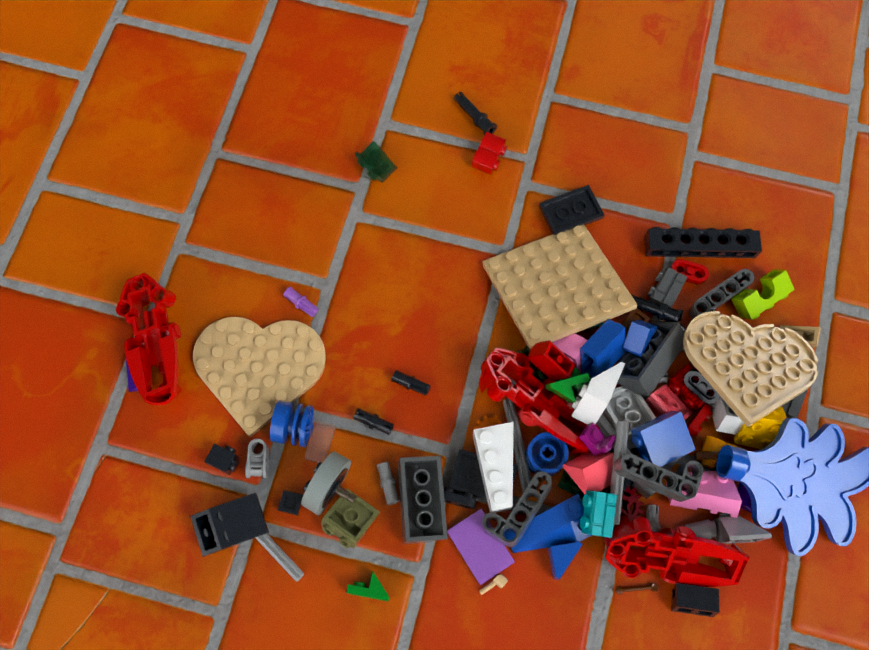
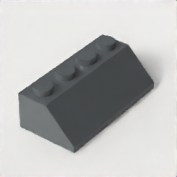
M649 320L647 323L657 326L656 332L641 357L626 351L618 364L623 362L625 365L617 383L634 394L650 396L684 347L683 337L685 332L678 322Z
M441 456L400 458L397 466L403 544L427 543L448 539Z

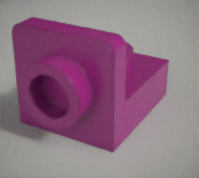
M593 422L588 424L579 436L593 455L610 451L616 439L614 435L605 438Z

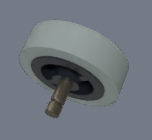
M333 451L323 463L319 462L313 473L315 474L313 478L306 483L303 489L305 493L301 505L320 515L336 494L353 504L357 496L341 487L350 469L351 460Z

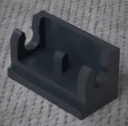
M676 583L675 589H672L671 611L714 617L719 613V589Z

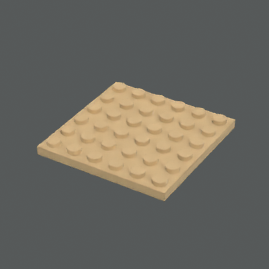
M584 224L568 231L560 232L557 235L552 234L482 261L485 271L530 351L535 343L545 342L546 340L554 342L637 309L636 301Z

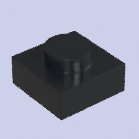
M283 490L278 511L299 516L303 495Z

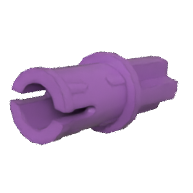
M292 287L287 288L283 294L285 298L295 304L297 309L300 308L310 317L317 314L319 309L309 302L306 296L300 295Z

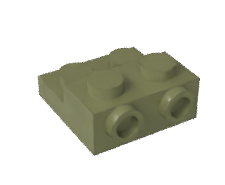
M340 496L322 518V530L329 536L334 534L338 537L340 544L345 548L352 547L354 549L378 517L380 511L358 496L353 504Z

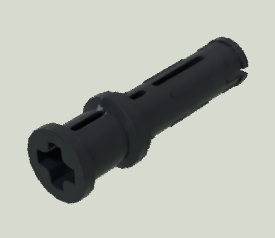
M462 92L454 96V101L474 120V125L479 127L484 132V135L486 132L493 134L496 131L497 124L492 123L486 113H481Z
M632 295L637 303V309L654 314L659 320L665 319L680 324L684 313L683 309L677 310L668 307V304L660 305Z

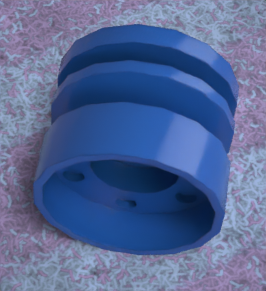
M279 400L271 420V442L285 444L289 436H291V444L293 446H296L299 441L300 447H306L314 428L313 405H307L304 410V405L299 404L294 412L292 402Z

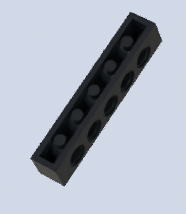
M653 227L648 229L644 236L646 257L756 258L762 252L760 231L752 229L734 230L733 228L716 230L715 228L701 230L697 228L679 229L672 227L661 229L660 227Z

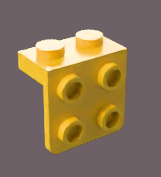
M779 407L749 427L743 424L734 437V442L758 449L768 446L776 437L782 421L787 418L783 407Z

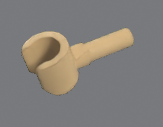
M499 574L492 582L480 589L479 592L483 595L495 585L502 589L508 580L502 574Z

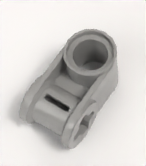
M253 439L248 445L245 467L246 478L263 476L264 479H267L269 474V446L261 439ZM259 444H262L263 451L259 454H255V447Z

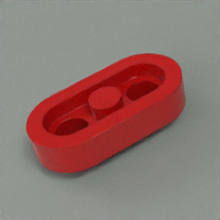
M683 259L674 261L670 267L676 271L680 269L682 271L681 274L687 276L686 281L694 284L704 283L709 276V271L705 266Z
M704 403L687 425L690 436L696 437L702 430L700 425L703 420L707 422L713 414L710 411L712 406L708 403Z

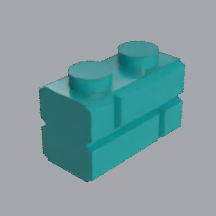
M586 490L582 500L584 514L580 519L581 533L612 538L617 495Z

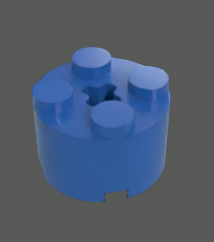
M549 432L540 433L534 437L525 452L526 461L532 473L546 472L550 476L557 474L563 468V464L567 462L569 455L567 444ZM544 451H547V454L551 456L549 458H546V456L542 454L544 453Z

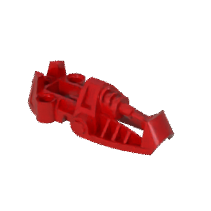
M142 273L127 279L121 292L119 303L116 306V312L119 316L126 318V322L133 329L134 337L124 341V349L129 371L138 392L148 404L165 405L170 403L182 391V388L177 384L178 348L176 341L181 338V329L177 323H169L166 309L174 305L176 295L162 287L148 274ZM149 300L155 303V308L151 309V311H143V307L149 305ZM152 366L159 367L163 378V383L154 390H152Z
M495 348L481 364L482 373L478 382L481 393L488 388L487 394L489 398L496 402L501 401L506 396L519 407L516 414L524 424L541 427L545 432L548 431L558 439L569 444L572 448L569 452L570 454L589 453L590 450L579 438L581 433L572 432L557 419L561 415L583 429L587 426L584 422L572 417L574 408H572L573 403L567 402L546 389L545 385L556 381L545 379L541 383L532 375L534 370L529 367L530 361L525 354L503 348ZM511 379L516 382V384H515L513 387H512Z
M627 514L620 517L619 525H614L612 538L605 537L607 548L606 560L617 570L623 572V575L627 578H635L641 572L648 573L651 568L660 570L659 576L664 581L672 584L681 583L702 587L738 585L750 558L734 543L729 546L714 540L696 537V534L690 528L679 526L676 530L664 528L661 530V533L652 532L647 518L637 517L630 522ZM630 545L645 547V551L630 549ZM700 555L720 558L719 561L725 565V571L697 563Z

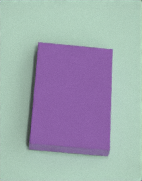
M482 509L447 530L448 535L479 585L515 563L505 545L485 532L482 525L485 514ZM488 522L487 527L493 529L491 523Z

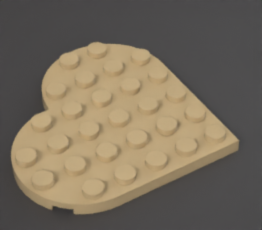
M710 311L696 316L685 330L683 345L687 357L747 427L805 392L818 376V359L813 348L801 335L789 328L781 329L774 327V324H764L752 328L748 323L731 314V316L720 314V311Z
M223 318L204 329L198 337L193 350V362L196 372L249 437H252L272 420L275 406L279 400L293 403L312 388L322 376L326 361L325 347L317 332L304 323L292 320L275 322L262 329L255 322L246 318Z

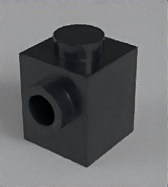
M214 444L204 462L230 476L231 472H235L239 465V457L235 454V449L227 445L222 448Z

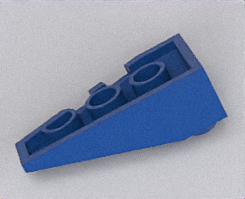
M579 494L534 517L519 543L514 547H510L512 552L517 553L575 543L592 536L581 533L577 526L584 514V506ZM508 531L505 534V538L512 540L516 534Z

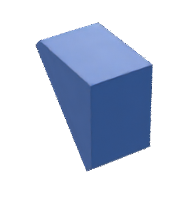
M642 320L632 321L623 350L641 357L656 332L657 326Z
M575 542L550 546L548 548L552 574L555 580H559L583 545L582 543Z

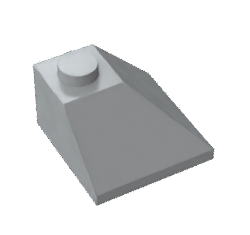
M722 513L719 514V518L713 520L717 530L716 541L723 544L759 542L772 538L771 533L741 516L734 518L730 517L731 514Z

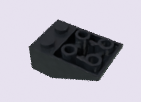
M257 493L190 516L203 557L269 533Z

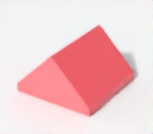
M667 383L645 400L657 417L669 411H680L685 420L693 413L679 396L669 388Z
M590 451L563 464V468L584 494H586V490L600 492L611 486L614 455L611 452L593 455Z

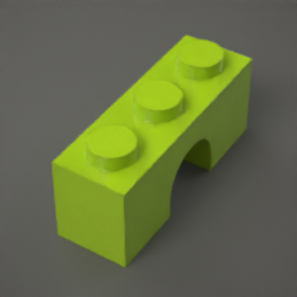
M773 269L761 277L760 281L763 289L760 295L757 290L744 289L731 298L740 318L749 320L758 318L760 313L772 308L776 302L785 299L790 292L795 290L786 270Z

